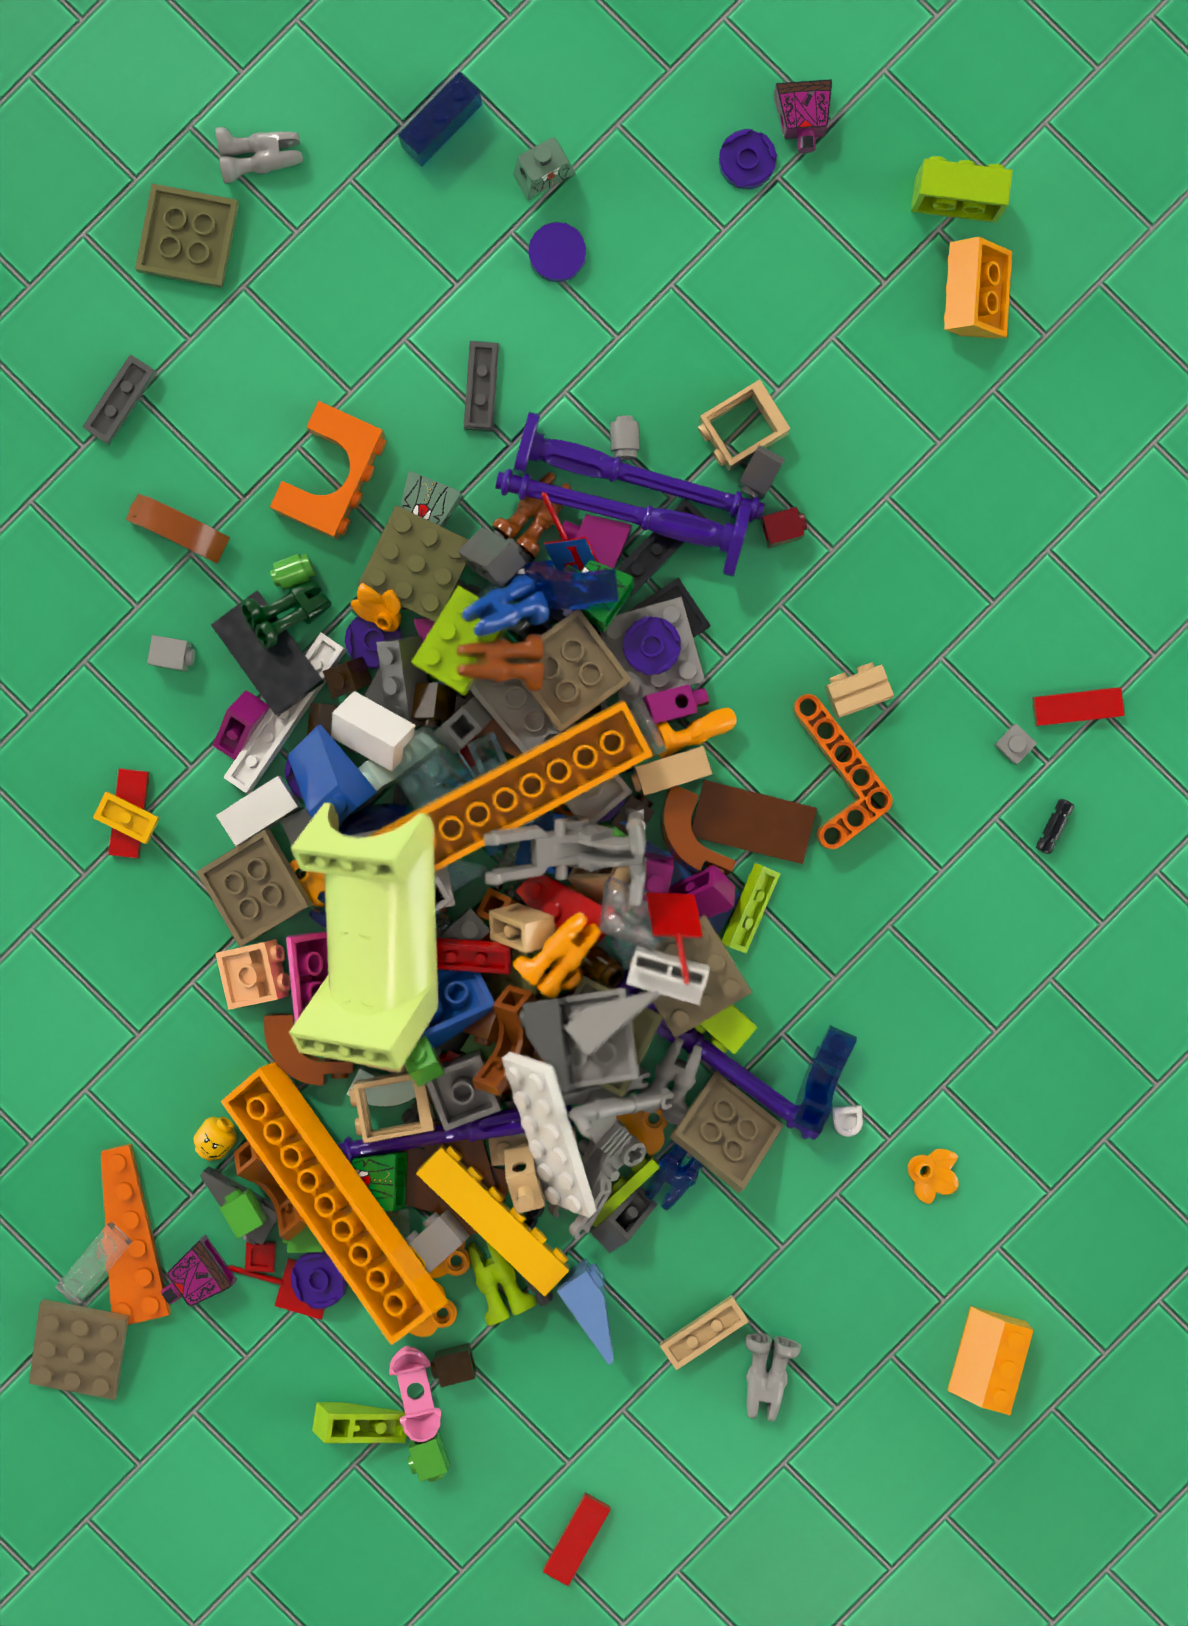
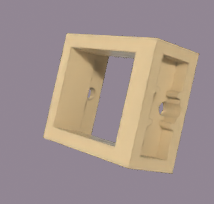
M760 379L702 414L699 418L700 425L697 427L702 438L706 442L710 440L716 449L713 451V455L721 467L725 465L728 471L751 458L759 445L767 448L787 436L790 431L789 425ZM752 398L773 433L732 458L711 422Z
M704 746L637 766L634 768L636 774L631 775L635 792L641 791L642 796H646L712 775V771Z
M408 1071L357 1080L353 1084V1089L349 1090L352 1107L357 1106L359 1118H355L357 1136H362L363 1143L433 1131L436 1127L431 1094L427 1084L418 1087L413 1080L420 1118L419 1122L373 1130L365 1089L413 1079Z

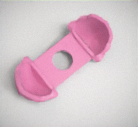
M404 1346L392 1358L389 1370L391 1376L397 1375L406 1414L400 1417V1423L404 1428L405 1434L412 1441L426 1442L437 1434L441 1418L440 1408H434L426 1368L431 1367L423 1352L414 1347ZM412 1383L421 1384L424 1388L423 1396L418 1399L409 1397L407 1394L408 1386Z

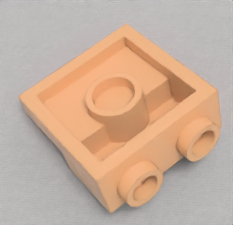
M277 939L215 953L228 1010L290 996L288 991L291 989L290 976L284 973L282 965L285 959V951L281 945H278Z

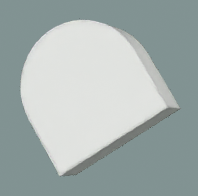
M861 1105L831 1107L833 1126L839 1134L851 1137L860 1132L863 1126Z

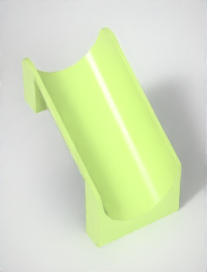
M324 803L293 844L291 850L302 871L324 873L328 976L289 1033L299 1053L400 1071L438 1009L433 823L428 814L420 813L395 830L378 836L355 838L339 833L338 814L336 813L335 806L332 803Z

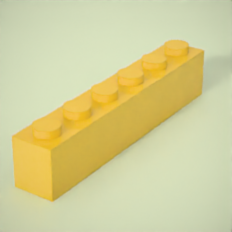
M441 1144L418 1168L416 1174L545 1297L569 1272V1264L567 1263L569 1258L558 1247L553 1250L546 1243L547 1237L537 1227L531 1229L524 1222L526 1217L523 1213H516L514 1207L510 1209L503 1202L505 1197L494 1186L489 1189L481 1181L484 1179L482 1174L473 1166L468 1169L460 1161L463 1157L454 1147L450 1145L446 1148Z

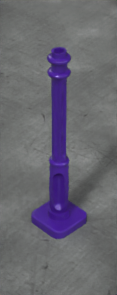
M528 413L513 474L524 476L528 461L537 463L538 460H541L551 466L574 474L608 479L610 482L619 480L729 512L732 518L737 515L740 505L751 507L749 523L753 522L754 519L760 520L762 517L765 503L759 502V497L745 498L742 497L740 491H737L735 494L726 493L622 463L619 457L613 458L603 452L580 444L544 438L545 434L537 432L540 419L539 414Z
M507 469L505 473L500 471L498 473L495 489L501 490L503 496H506L509 492L519 495L520 500H524L526 497L543 500L541 494L546 492L552 503L640 525L645 531L650 530L682 542L717 547L720 552L727 553L723 574L734 577L751 512V507L740 505L735 524L726 523L724 526L715 521L684 512L653 508L651 505H648L646 508L633 506L530 479L531 477L528 473L524 474L523 477L514 475L511 469Z
M628 964L622 981L613 990L627 988L628 997L646 993L641 988L626 984L631 968L630 964ZM652 1002V1003L648 1006V1008H650V1009L656 1011L657 1013H659V1011L657 1010L656 1006H655L654 1003ZM662 1019L656 1033L672 1043L675 1037L664 1019ZM694 1027L678 1036L684 1040L681 1048L685 1049L687 1054L692 1051L694 1045L702 1047L701 1059L787 1121V1128L792 1129L795 1127L801 1132L802 1139L811 1138L815 1140L820 1135L823 1126L820 1124L819 1116L811 1117L805 1113V1106L800 1105L797 1107L705 1040L704 1034L698 1032Z
M571 1105L565 1106L567 1115H569L570 1111L572 1110ZM518 1108L498 1111L444 1131L443 1125H439L433 1131L363 1143V1139L353 1140L351 1137H346L344 1142L336 1144L350 1164H352L355 1158L465 1139L474 1142L476 1140L525 1133V1130L521 1125ZM569 1118V1122L574 1135V1121Z

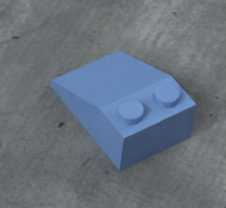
M586 1258L569 1270L558 1282L557 1293L608 1365L614 1362L604 1290L605 1283L603 1278L605 1276L596 1263L591 1265Z

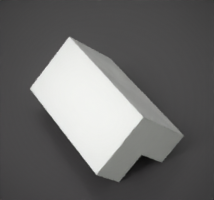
M355 691L332 712L331 737L390 771H393L403 759L404 747L414 738L415 725Z
M277 776L216 816L234 845L238 846L261 831L270 829L281 822L280 820L292 815L303 808L296 795L289 790L282 777Z
M637 945L626 984L649 991L658 990L662 995L699 1005L708 979L710 966L686 959L690 983L685 985L679 957Z

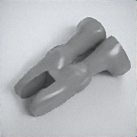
M216 127L217 144L221 155L220 167L224 184L232 183L240 175L246 173L267 174L270 171L303 162V156L300 151H279V148L299 145V133L289 131L258 132L246 138L234 137L226 127ZM244 153H255L254 156L249 158L231 157Z
M679 1037L675 1038L661 1062L656 1065V1078L652 1084L637 1093L639 1095L667 1088L668 1083L674 1081V1086L671 1090L674 1097L667 1099L672 1106L667 1110L662 1109V1116L668 1122L676 1125L679 1124L688 1110L685 1096L687 1090L691 1089L696 1082L695 1075L702 1053V1047L694 1045L687 1058L688 1061L677 1058L680 1055L681 1046L684 1041ZM660 1106L645 1109L642 1111L647 1113H655L659 1110Z
M762 1333L749 1334L746 1336L745 1342L746 1348L752 1352V1365L749 1367L746 1375L748 1382L747 1416L756 1419L759 1401L767 1402L766 1418L768 1421H775L782 1403L784 1388L788 1384L786 1373L788 1360L799 1356L801 1344L786 1337L775 1336L772 1367L767 1372L766 1362L771 1349L772 1338Z

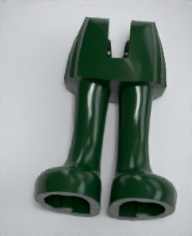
M314 580L290 587L288 594L269 605L259 606L253 599H245L241 602V609L251 630L255 629L256 638L259 643L265 648H270L276 645L278 636L286 629L303 620L306 624H311L332 604L326 594L318 595L321 592V587ZM291 608L295 609L275 622L270 623L268 621Z

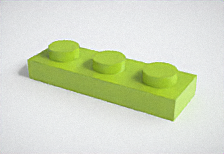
M754 864L729 925L725 930L722 939L724 945L747 953L780 873L760 864Z
M653 1155L647 1158L644 1157L640 1163L631 1167L633 1171L625 1179L623 1176H620L611 1185L612 1192L593 1222L595 1227L660 1168L659 1162Z

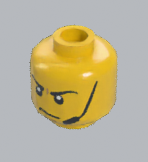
M223 1116L220 1118L209 1117L194 1135L195 1151L205 1160H220L228 1154L236 1143L237 1133L234 1130L233 1122Z

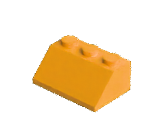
M981 237L950 242L944 330L960 336L1007 338L1012 251Z
M970 1306L947 1390L982 1408L1011 1415L1034 1331L1032 1327L1024 1320Z

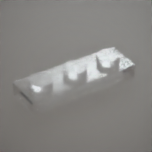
M113 1222L107 1224L55 1288L73 1305L79 1306L133 1241Z

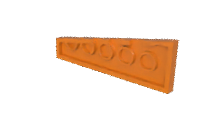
M132 1143L101 1151L111 1312L129 1315L128 1325L168 1316L171 1313V1309L161 1293V1290L165 1288Z

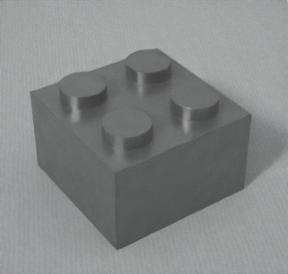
M481 1049L441 1063L445 1074L426 1083L444 1131L501 1111L502 1103L499 1096L476 1089L472 1082L473 1078L486 1063Z

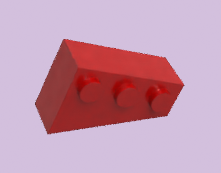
M545 874L527 878L515 890L529 907L554 916L555 932L576 913H582L587 917V921L583 929L577 934L578 936L591 924L597 925L601 930L599 937L591 948L595 947L624 918Z

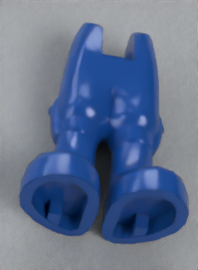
M517 574L507 582L506 588H497L489 591L486 596L469 605L462 612V617L466 622L480 619L481 621L474 627V633L476 636H485L509 626H514L523 617L531 625L543 624L548 620L549 606L543 592L538 591L533 594L535 590L534 580L525 574ZM511 601L518 602L517 604H509Z

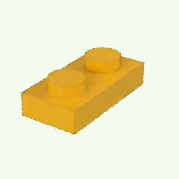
M105 792L93 816L94 819L144 844H148L160 820V817L110 792Z

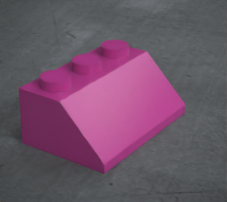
M327 932L303 933L286 937L295 1023L328 976Z

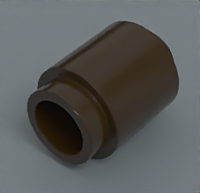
M600 946L590 948L581 962V969L601 986L614 988L622 981L625 974L621 962Z

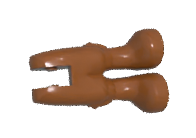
M550 471L539 482L552 485L557 476ZM564 483L562 485V488L572 490L569 484ZM526 497L524 500H520L517 511L509 519L497 518L491 527L498 531L506 540L508 538L515 540L527 520L534 516L533 523L516 540V543L523 552L535 559L540 552L538 541L544 530L549 529L554 522L543 500ZM551 502L558 515L564 505Z
M528 635L524 642L510 643L505 640L496 639L491 642H476L457 646L458 656L476 657L477 664L457 666L458 675L473 679L494 680L496 682L507 681L510 678L519 679L525 682L528 690L540 691L544 675L543 662L516 664L506 662V659L509 658L540 661L543 657V643L540 635Z

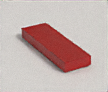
M1121 687L1032 698L1036 726L1125 716Z
M119 768L116 796L145 810L150 772ZM112 828L108 855L140 858L141 842Z
M436 938L437 969L511 974L512 947L499 942Z
M585 1492L543 1567V1573L569 1586L609 1514L611 1506Z

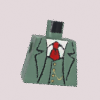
M553 137L521 154L517 158L513 175L526 199L529 200L575 175V171L556 138Z
M409 471L401 508L444 528L459 505L463 495L459 490Z

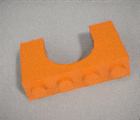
M318 401L306 428L310 433L340 446L347 452L350 461L348 478L341 488L327 495H314L281 481L270 508L280 515L338 540L340 534L344 536L349 528L351 520L348 519L352 508L357 509L363 496L360 490L364 481L367 483L370 481L375 467L372 466L376 455H382L387 440L384 439L385 434L382 429Z

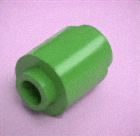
M298 553L273 563L274 569L270 571L275 586H281L283 590L310 581V577L316 575L307 553L303 555Z

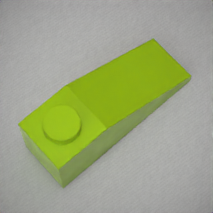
M317 1402L312 1431L324 1443H406L407 1435L400 1423V1417L406 1414L404 1411L346 1402Z

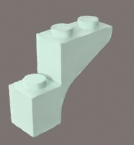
M423 726L415 730L414 738L403 749L402 761L393 771L372 760L366 761L358 768L377 790V793L370 800L406 774L429 762L444 749L431 728Z

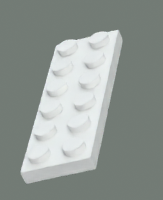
M509 1052L502 1058L506 1070L505 1075L514 1095L513 1100L517 1105L521 1117V1125L525 1130L529 1149L533 1154L537 1167L536 1171L544 1189V1196L553 1205L556 1204L573 1213L590 1218L597 1209L553 1066Z

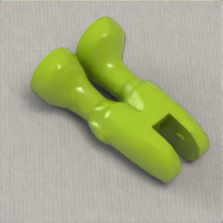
M486 1241L492 1257L484 1260L476 1242L468 1245V1252L476 1276V1286H478L487 1300L488 1311L484 1315L487 1326L500 1323L511 1317L508 1307L499 1294L498 1283L501 1284L505 1291L513 1316L538 1304L533 1294L521 1291L516 1282L515 1268Z

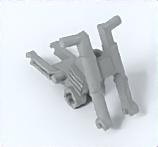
M639 806L637 809L625 808L628 837L613 836V829L599 826L598 824L590 825L589 817L581 815L555 819L554 831L544 832L537 825L505 830H491V834L484 833V844L499 845L531 839V864L492 869V873H485L486 883L495 885L501 884L504 881L542 876L551 866H555L556 879L558 880L568 878L567 867H579L594 871L605 867L629 866L630 878L632 879L629 904L641 905L647 857H644V845H646L644 832L646 824L643 821L644 807Z
M639 1068L640 1078L632 1080L628 1091L638 1088L643 1089L648 1086L644 1078L650 1077V1073L645 1068ZM600 1085L578 1087L568 1092L560 1091L565 1106L583 1103L581 1106L574 1107L568 1116L576 1123L583 1136L590 1139V1143L585 1139L581 1140L577 1147L584 1154L582 1164L589 1187L593 1190L592 1196L597 1211L590 1218L579 1214L571 1224L569 1232L576 1240L581 1238L579 1235L581 1230L585 1233L590 1231L591 1225L612 1192L611 1182L616 1181L620 1176L619 1168L623 1164L629 1167L637 1165L646 1154V1146L634 1135H631L628 1129L616 1119V1116L627 1113L634 1114L637 1111L658 1106L663 1110L671 1108L672 1104L667 1099L673 1098L674 1094L667 1088L639 1095L631 1094L630 1097L625 1098L616 1096L615 1093ZM549 1203L548 1205L549 1212L555 1218L559 1217V1208H562L564 1211L568 1210L556 1204Z

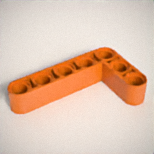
M805 694L797 698L793 704L795 717L857 797L856 800L825 822L817 831V841L822 847L837 849L891 808L893 799L889 790L822 702L815 695ZM803 700L813 703L814 712L811 716L801 713L799 706ZM821 723H826L831 727L832 734L829 739H823L818 735L817 728ZM839 746L846 747L849 751V758L846 762H839L835 757V751ZM857 769L863 770L867 775L866 783L862 786L857 785L853 781V774ZM876 792L884 797V805L880 809L874 808L870 800L871 796ZM852 810L858 811L861 815V822L856 827L851 826L847 821V816ZM830 827L838 832V840L834 844H828L824 839V833Z

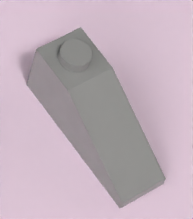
M658 990L590 1006L585 1009L580 1006L568 1016L570 1022L564 1028L587 1056L592 1055L661 994Z

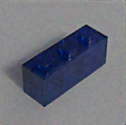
M458 72L398 134L401 147L423 166L482 106L480 91Z

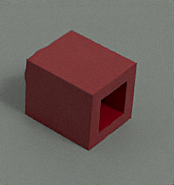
M797 507L765 515L760 520L768 548L800 540L804 537V531L807 530L805 516L803 513H798Z

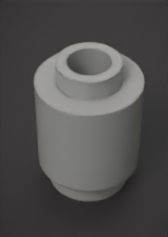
M617 416L616 421L610 423L611 452L614 453V458L619 457L621 460L637 458V452L640 451L639 422L633 421V416Z

